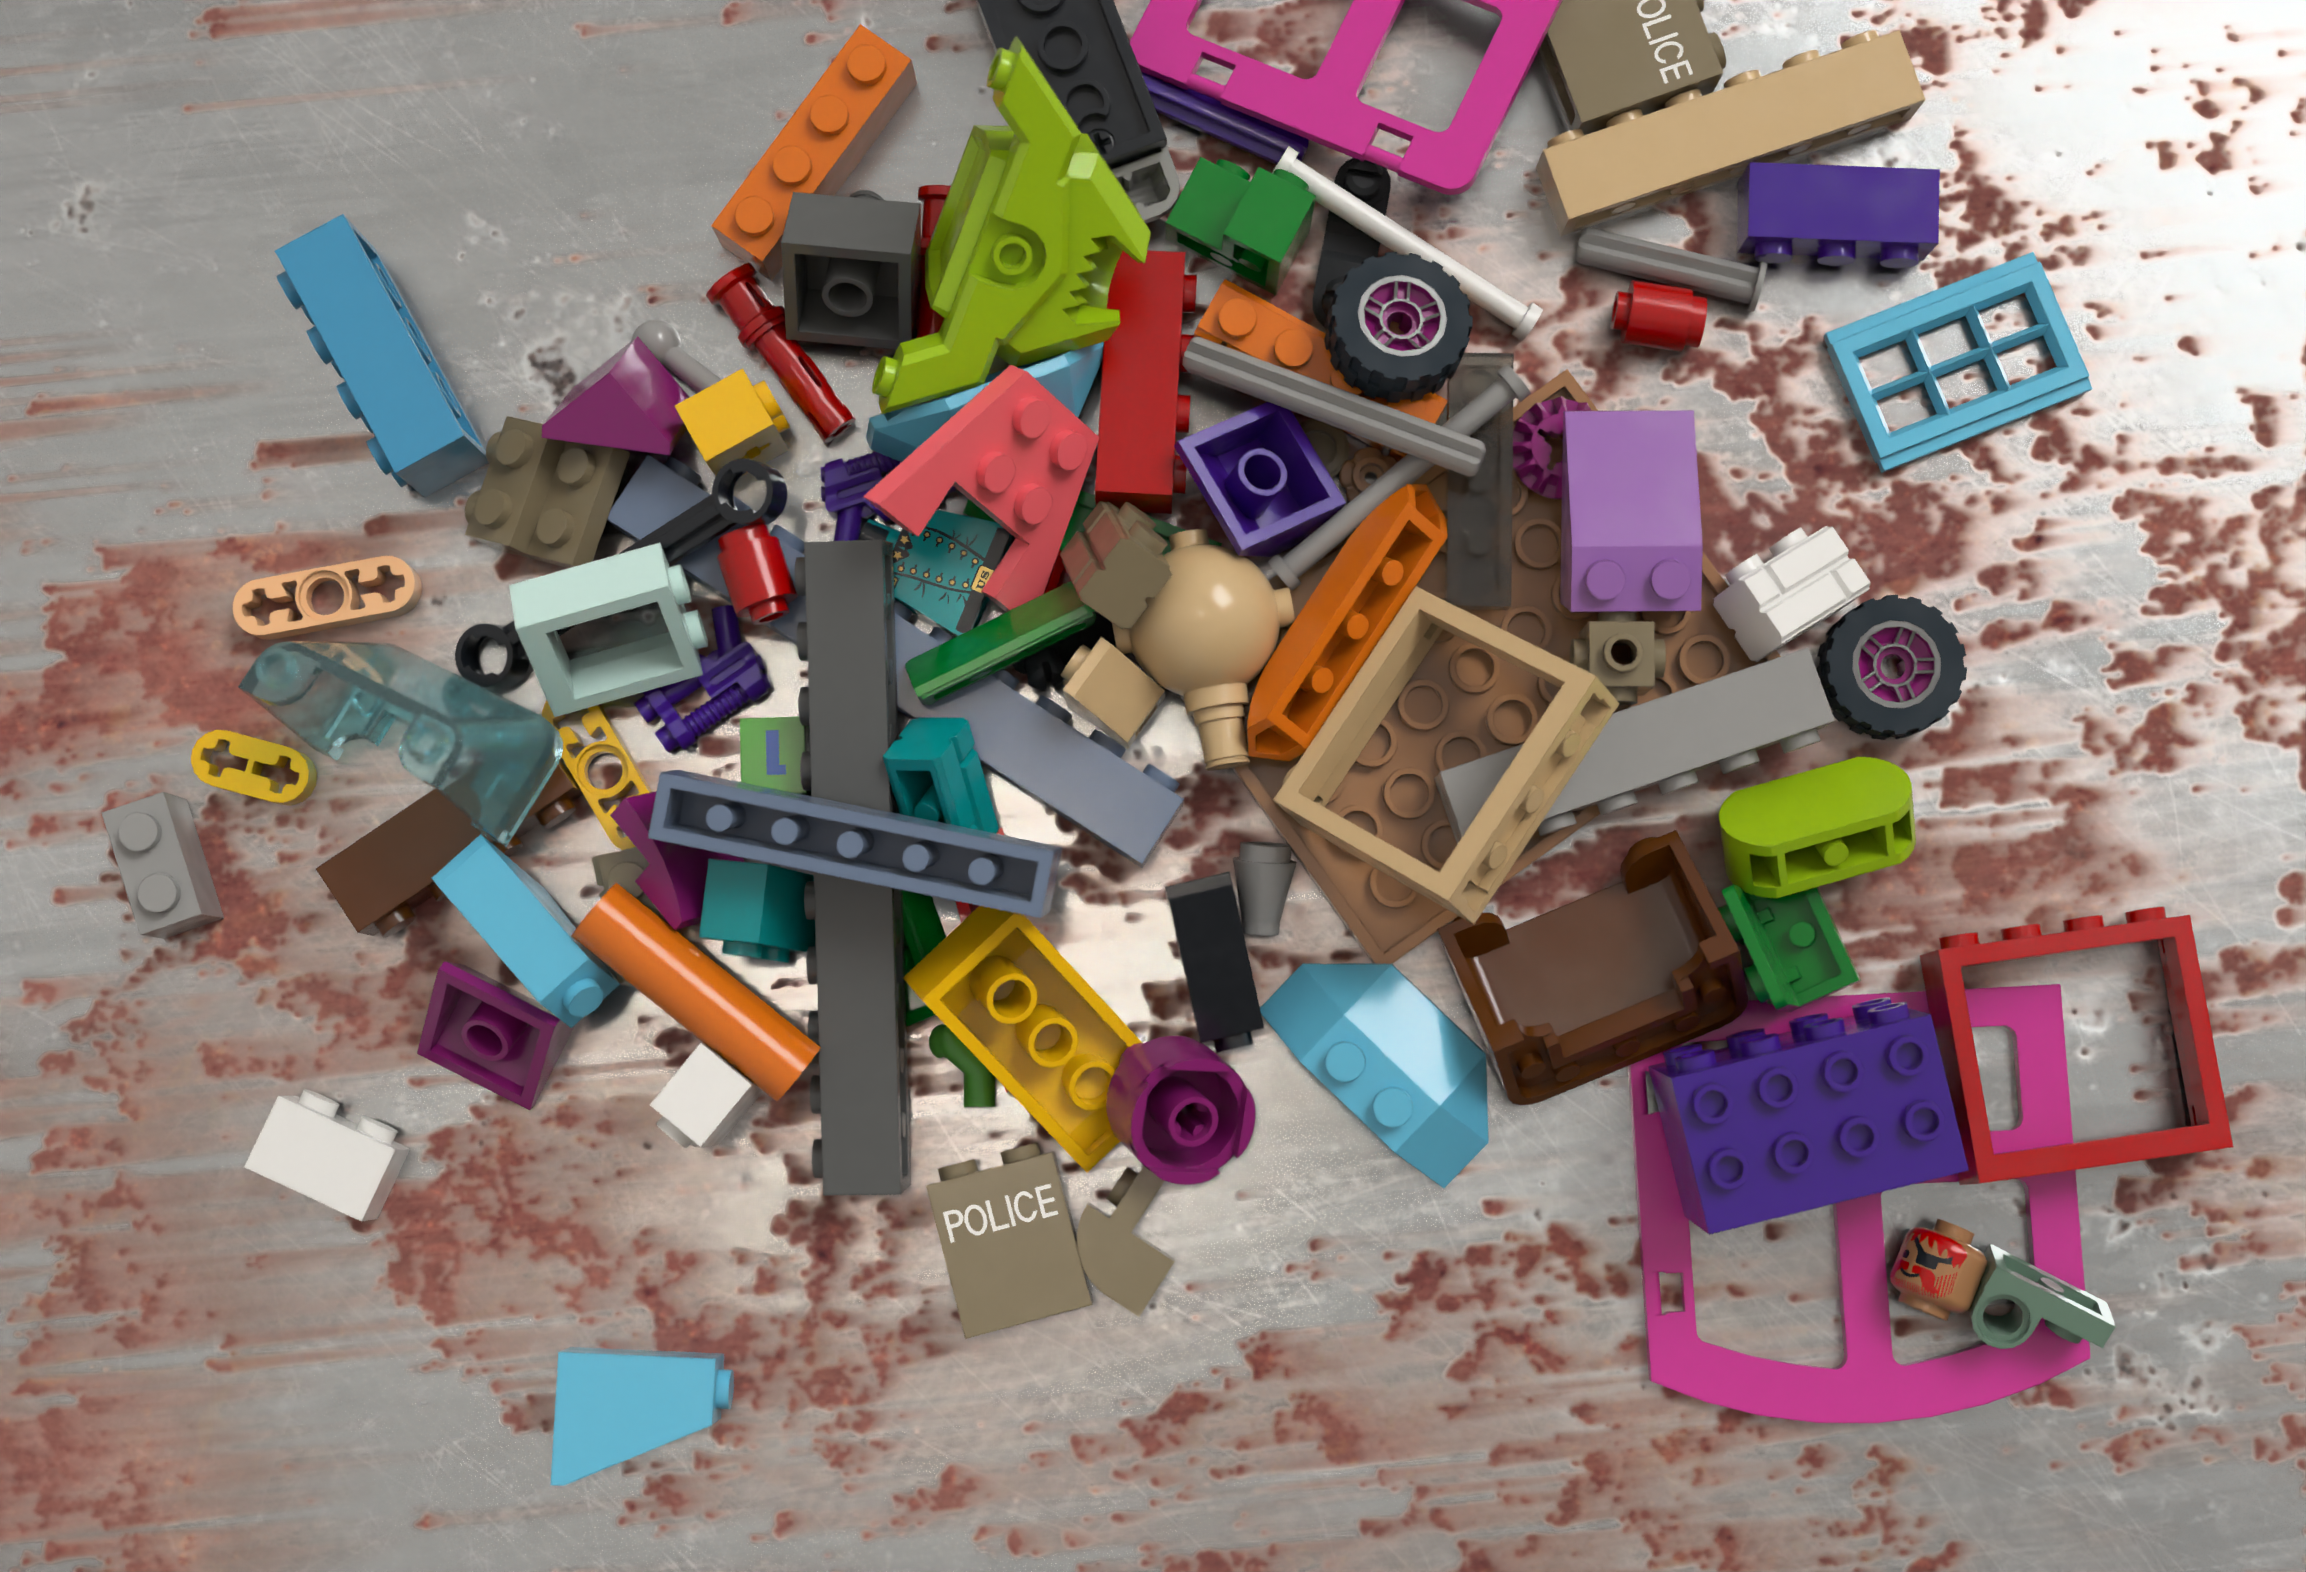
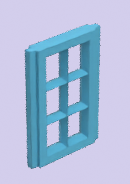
M2034 252L1827 332L1823 336L1828 347V354L1874 462L1878 464L1881 473L2072 399L2093 389L2088 379L2089 373L2041 262L2037 261ZM2025 293L2038 324L1991 342L1978 311ZM1966 316L1979 347L1931 366L1918 334ZM2044 336L2057 367L2010 385L1997 353ZM1905 340L1918 371L1871 389L1859 357ZM1984 359L1997 391L1949 409L1936 377ZM1924 383L1937 414L1890 432L1877 400Z

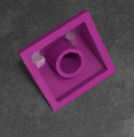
M637 336L571 389L542 425L541 438L670 455L687 430L675 405L688 399L689 396Z
M444 961L438 968L417 1054L531 1110L537 1102L575 1025L570 1028L538 1001L466 965Z

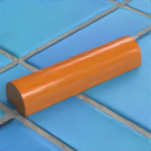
M617 882L597 902L571 935L776 1102L788 1091L821 1048Z

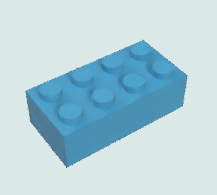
M341 214L276 249L275 252L285 269L284 272L277 275L278 282L296 310L302 308L309 321L315 325L306 330L307 335L326 365L331 363L339 376L345 380L336 386L339 395L356 420L361 418L369 431L374 433L375 437L367 440L366 443L385 475L391 473L400 487L409 484L426 498L488 464L486 451L380 256L374 246L344 214Z

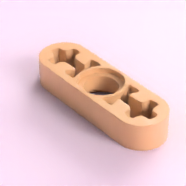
M379 556L249 581L236 593L232 609L237 624L243 630L258 638L273 640L402 616L410 612L419 602L422 593V583L414 568L403 560L394 556ZM391 571L398 579L405 580V587L396 589L395 600L389 602L387 597L376 592L360 595L352 578L359 575L358 583L366 588L385 583V573ZM325 581H336L342 586L344 591L342 606L330 615L316 613L311 602L314 589ZM293 587H296L295 598L290 591ZM266 594L267 598L276 603L296 601V605L303 618L297 620V612L290 608L276 610L270 613V623L265 625L263 620L251 616V609L261 606V596ZM360 596L365 603V608L359 609Z

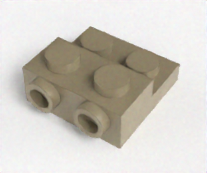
M507 416L502 431L493 434L487 443L486 458L489 467L481 490L472 493L466 502L465 517L469 524L465 535L499 551L566 568L592 562L630 453L619 448L541 438L543 424Z

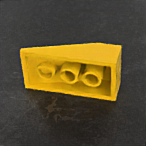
M979 906L910 970L903 979L933 1013L1088 1173L1120 1142L1113 1134L1108 1120L1106 1107L1107 1092L1123 1052L1128 1047L1142 1042L1025 915Z

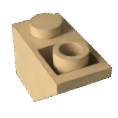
M1102 637L1092 650L1083 644L1072 656L1061 674L1065 678L1063 692L1066 705L1127 749L1130 748L1165 699V690Z

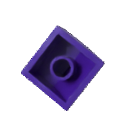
M1266 402L1178 440L1174 445L1239 556L1272 557L1300 544L1346 504L1345 499L1292 411L1273 403Z

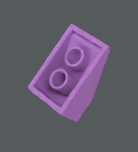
M1563 411L1560 603L1571 612L1701 611L1703 543L1694 411Z

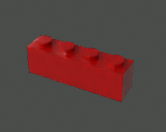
M1147 250L1145 263H1137L1127 253L1122 251L1116 264L1109 287L1107 309L1120 310L1121 323L1108 341L1104 342L1098 433L1100 438L1097 449L1095 482L1096 505L1099 501H1109L1121 509L1124 503L1128 502L1144 513L1172 514L1173 493L1185 494L1187 468L1180 456L1175 455L1174 445L1176 443V433H1189L1191 395L1178 394L1179 372L1189 373L1182 365L1184 354L1188 344L1194 337V335L1182 334L1183 313H1195L1197 275H1185L1186 252Z

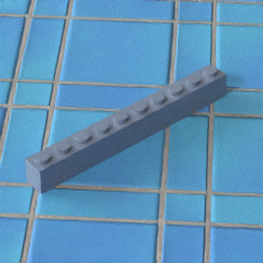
M647 455L611 508L607 520L616 530L637 542L707 498L710 494L697 486L702 477L679 460L670 456L664 465L650 455ZM733 496L737 510L745 511L751 508ZM737 524L672 566L681 564L686 575L732 604L717 561V556L721 553L718 539L746 525ZM775 524L770 532V536L778 537L795 585V561L797 557H805L802 554L804 542L788 530ZM798 596L794 601L787 604L790 612L786 616L764 623V625L797 646L798 623L806 622V596ZM894 599L897 711L911 720L918 717L965 718L969 721L975 742L973 749L977 751L982 766L1137 866L1143 868L1184 805V799L1175 794L1180 784L1151 764H1147L1143 772L1122 760L1121 757L1126 749L1102 732L1094 729L1089 738L1068 725L1073 715L1051 699L1040 695L1037 702L1034 703L1014 690L1019 680L1004 669L929 706L927 704L924 705L914 691L905 668L906 662L954 637L935 626L929 635L908 622L913 612Z

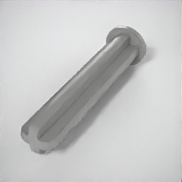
M1590 227L1584 228L1581 232L1575 254L1576 261L1580 264L1747 303V310L1751 312L1755 311L1767 269V263L1760 261L1758 267Z

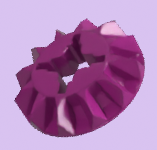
M1562 396L1553 400L1535 403L1517 421L1510 440V458L1517 476L1535 493L1552 499H1562V460L1560 463L1557 462L1553 470L1546 468L1551 460L1549 456L1552 447L1544 442V437L1558 438L1563 433V411H1593L1587 402L1579 403L1567 400Z

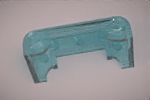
M286 641L276 643L260 654L238 686L314 750L338 761L344 751L340 746L351 740L365 739L379 746L395 720L408 725L399 744V758L402 766L415 778L435 788L472 820L471 825L482 835L506 847L558 766L563 754V740L559 731L540 714L391 643Z

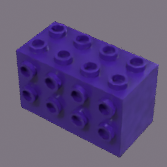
M1879 998L1853 1005L1854 1016L1829 1019L1827 1013L1813 1014L1789 1021L1790 1032L1766 1034L1763 1028L1752 1029L1727 1036L1728 1047L1716 1050H1703L1701 1044H1692L1663 1052L1665 1062L1648 1066L1684 1216L1710 1235L1969 1171L1931 1014L1910 1009L1907 1002L1892 1003L1891 998Z

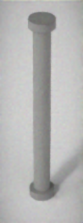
M1505 364L1496 372L1499 379L1444 423L1442 427L1470 436L1515 398L1521 402L1531 392L1516 372L1508 364ZM1407 454L1283 558L1278 554L1268 561L1269 565L1289 589L1293 591L1301 584L1298 578L1351 535L1378 505L1400 488L1415 482L1435 464Z

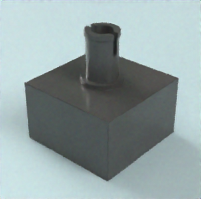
M869 190L856 191L849 197L793 192L781 241L786 339L897 349L900 343L913 340L916 331L921 285V204L887 201L879 194Z

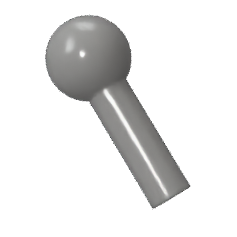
M650 320L641 324L635 330L631 341L638 336L665 369H668L696 392H700L722 380L681 349L680 336L669 323L661 320Z

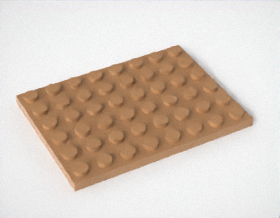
M1566 369L1472 436V438L1482 441L1486 448L1484 460L1475 476L1468 477L1435 464L1412 484H1427L1447 519L1448 534L1447 539L1416 586L1570 663L1571 640L1579 639V632L1589 621H1598L1597 614L1599 612H1571L1560 603L1562 499L1547 498L1529 489L1517 476L1510 458V440L1515 425L1535 403L1553 400L1562 396L1567 400L1579 403L1587 402L1591 410L1598 411L1569 370ZM1563 433L1558 438L1544 437V442L1552 447L1549 456L1551 460L1546 467L1550 470H1553L1557 462L1560 463L1562 460ZM1351 535L1298 578L1301 584L1293 591L1290 590L1295 619ZM1704 552L1702 553L1701 611H1633L1637 613V622H1654L1655 639H1664L1666 649L1665 673L1663 678H1655V687L1644 696H1637V704L1618 705L1614 713L1781 657L1777 650H1775L1758 662L1749 659L1735 638L1736 631L1728 628L1713 606V598L1729 586ZM1278 574L1269 580L1273 590L1288 588ZM1291 626L1280 628L1276 648ZM1443 629L1325 808L1440 872L1457 846L1434 778L1441 771L1524 744L1560 688ZM1613 645L1611 648L1613 660L1621 665L1630 664V647L1628 645ZM1263 670L1247 684L1250 704ZM1250 705L1244 707L1246 718L1243 719L1247 746V722ZM1303 754L1291 761L1249 756V764L1232 768L1286 844L1291 846L1293 854L1372 963H1394L1437 932L1438 928L1447 925L1458 917L1455 913L1303 827L1273 801L1282 787L1287 772L1299 762ZM1595 805L1574 812L1577 824L1544 836H1540L1537 829L1500 886L1600 814L1598 806Z

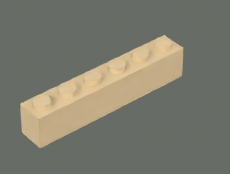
M1876 30L1866 31L1844 41L1841 44V50L1823 56L1819 55L1818 50L1806 51L1785 61L1782 64L1783 69L1763 76H1761L1759 70L1746 71L1727 80L1723 84L1725 89L1702 96L1699 89L1686 91L1669 99L1665 103V109L1644 116L1641 109H1634L1606 122L1607 128L1587 135H1584L1582 129H1574L1553 137L1547 142L1548 148L1543 149L1536 170L1560 236L1740 177L1750 162L1781 163L1911 119L1926 99L1900 30L1880 37Z

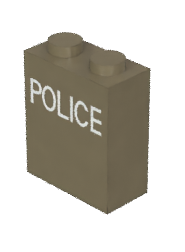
M1562 0L1539 48V52L1569 131L1582 129L1584 135L1607 128L1606 122L1621 113L1641 109L1644 116L1665 109V103L1669 99L1686 91L1699 89L1702 96L1713 93L1724 73L1722 69L1726 67V56L1719 36L1715 32L1708 33L1700 12L1704 10V0Z
M1038 1142L1000 1152L1003 1165L978 1171L975 1159L939 1168L938 1172L941 1181L926 1185L965 1339L1093 1304L1089 1281L1083 1270L1077 1249V1236L1055 1151L1041 1154Z

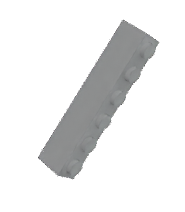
M1809 648L1613 713L1537 828L1539 835L1544 836L1577 824L1573 813L1595 805L1598 806L1602 816L1637 804L1638 801L1634 792L1657 784L1662 795L1694 785L1699 782L1695 771L1716 764L1720 765L1723 774L1760 762L1757 750L1780 743L1785 754L1820 742L1821 739L1817 730L1834 722L1835 719ZM1523 744L1441 771L1434 778L1457 844Z

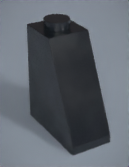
M1230 872L1166 886V902L1199 1041L1201 1043L1213 1041L1216 1053L1254 1044L1251 1032L1263 1029L1264 1024Z

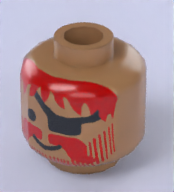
M1937 1219L1933 1230L1924 1227L1910 1229L1906 1233L1890 1274L1891 1283L1897 1290L1901 1291L1898 1301L1944 1321H1948L1950 1313L1963 1314L1969 1311L1987 1266L1985 1255L1980 1250L1971 1246L1975 1234L1941 1219Z

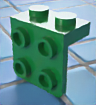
M1735 884L1722 889V894L1727 904L1718 907V910L1736 943L1740 942L1742 946L1746 945L1754 964L1745 967V972L1761 1004L1767 1002L1769 1005L1773 1004L1776 1010L1792 1012L1861 981L1818 887L1780 898H1765L1751 895Z

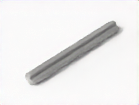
M1193 337L1185 351L1182 365L1189 373L1468 477L1477 474L1484 460L1486 448L1480 440L1201 337Z

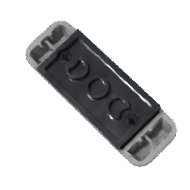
M975 0L995 54L999 48L1009 50L1014 38L1018 37L1076 123L1080 132L1088 134L1139 211L1144 222L1148 223L1168 214L1175 206L1179 197L1180 184L1178 174L1167 148V137L1114 0Z

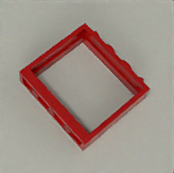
M2164 906L2126 912V924L2105 927L2103 916L2095 915L2063 921L2065 932L2042 935L2040 924H2030L2002 929L2003 941L1979 944L1977 932L1939 938L1941 949L1920 955L1929 1013L1932 1017L1969 1171L1958 1173L1959 1185L1981 1184L2233 1147L2190 915L2167 918ZM2157 941L2191 1126L1994 1154L1961 968Z

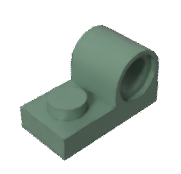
M1989 1244L1984 1252L1987 1266L1969 1309L1971 1323L1979 1339L1987 1345L1999 1349L2014 1348L2029 1338L2041 1318L2045 1319V1325L2052 1332L2067 1341L2080 1343L2083 1338L2101 1348L2105 1346L2116 1327L2107 1302ZM1997 1299H2008L2016 1303L2012 1311L2003 1316H1993L1984 1311L1989 1303Z

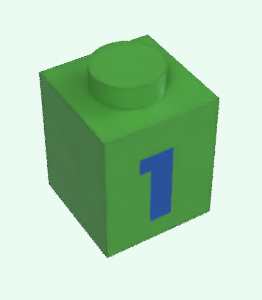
M799 716L740 718L741 782L811 796V790H803L800 775L801 755L803 752H810L809 726H802Z

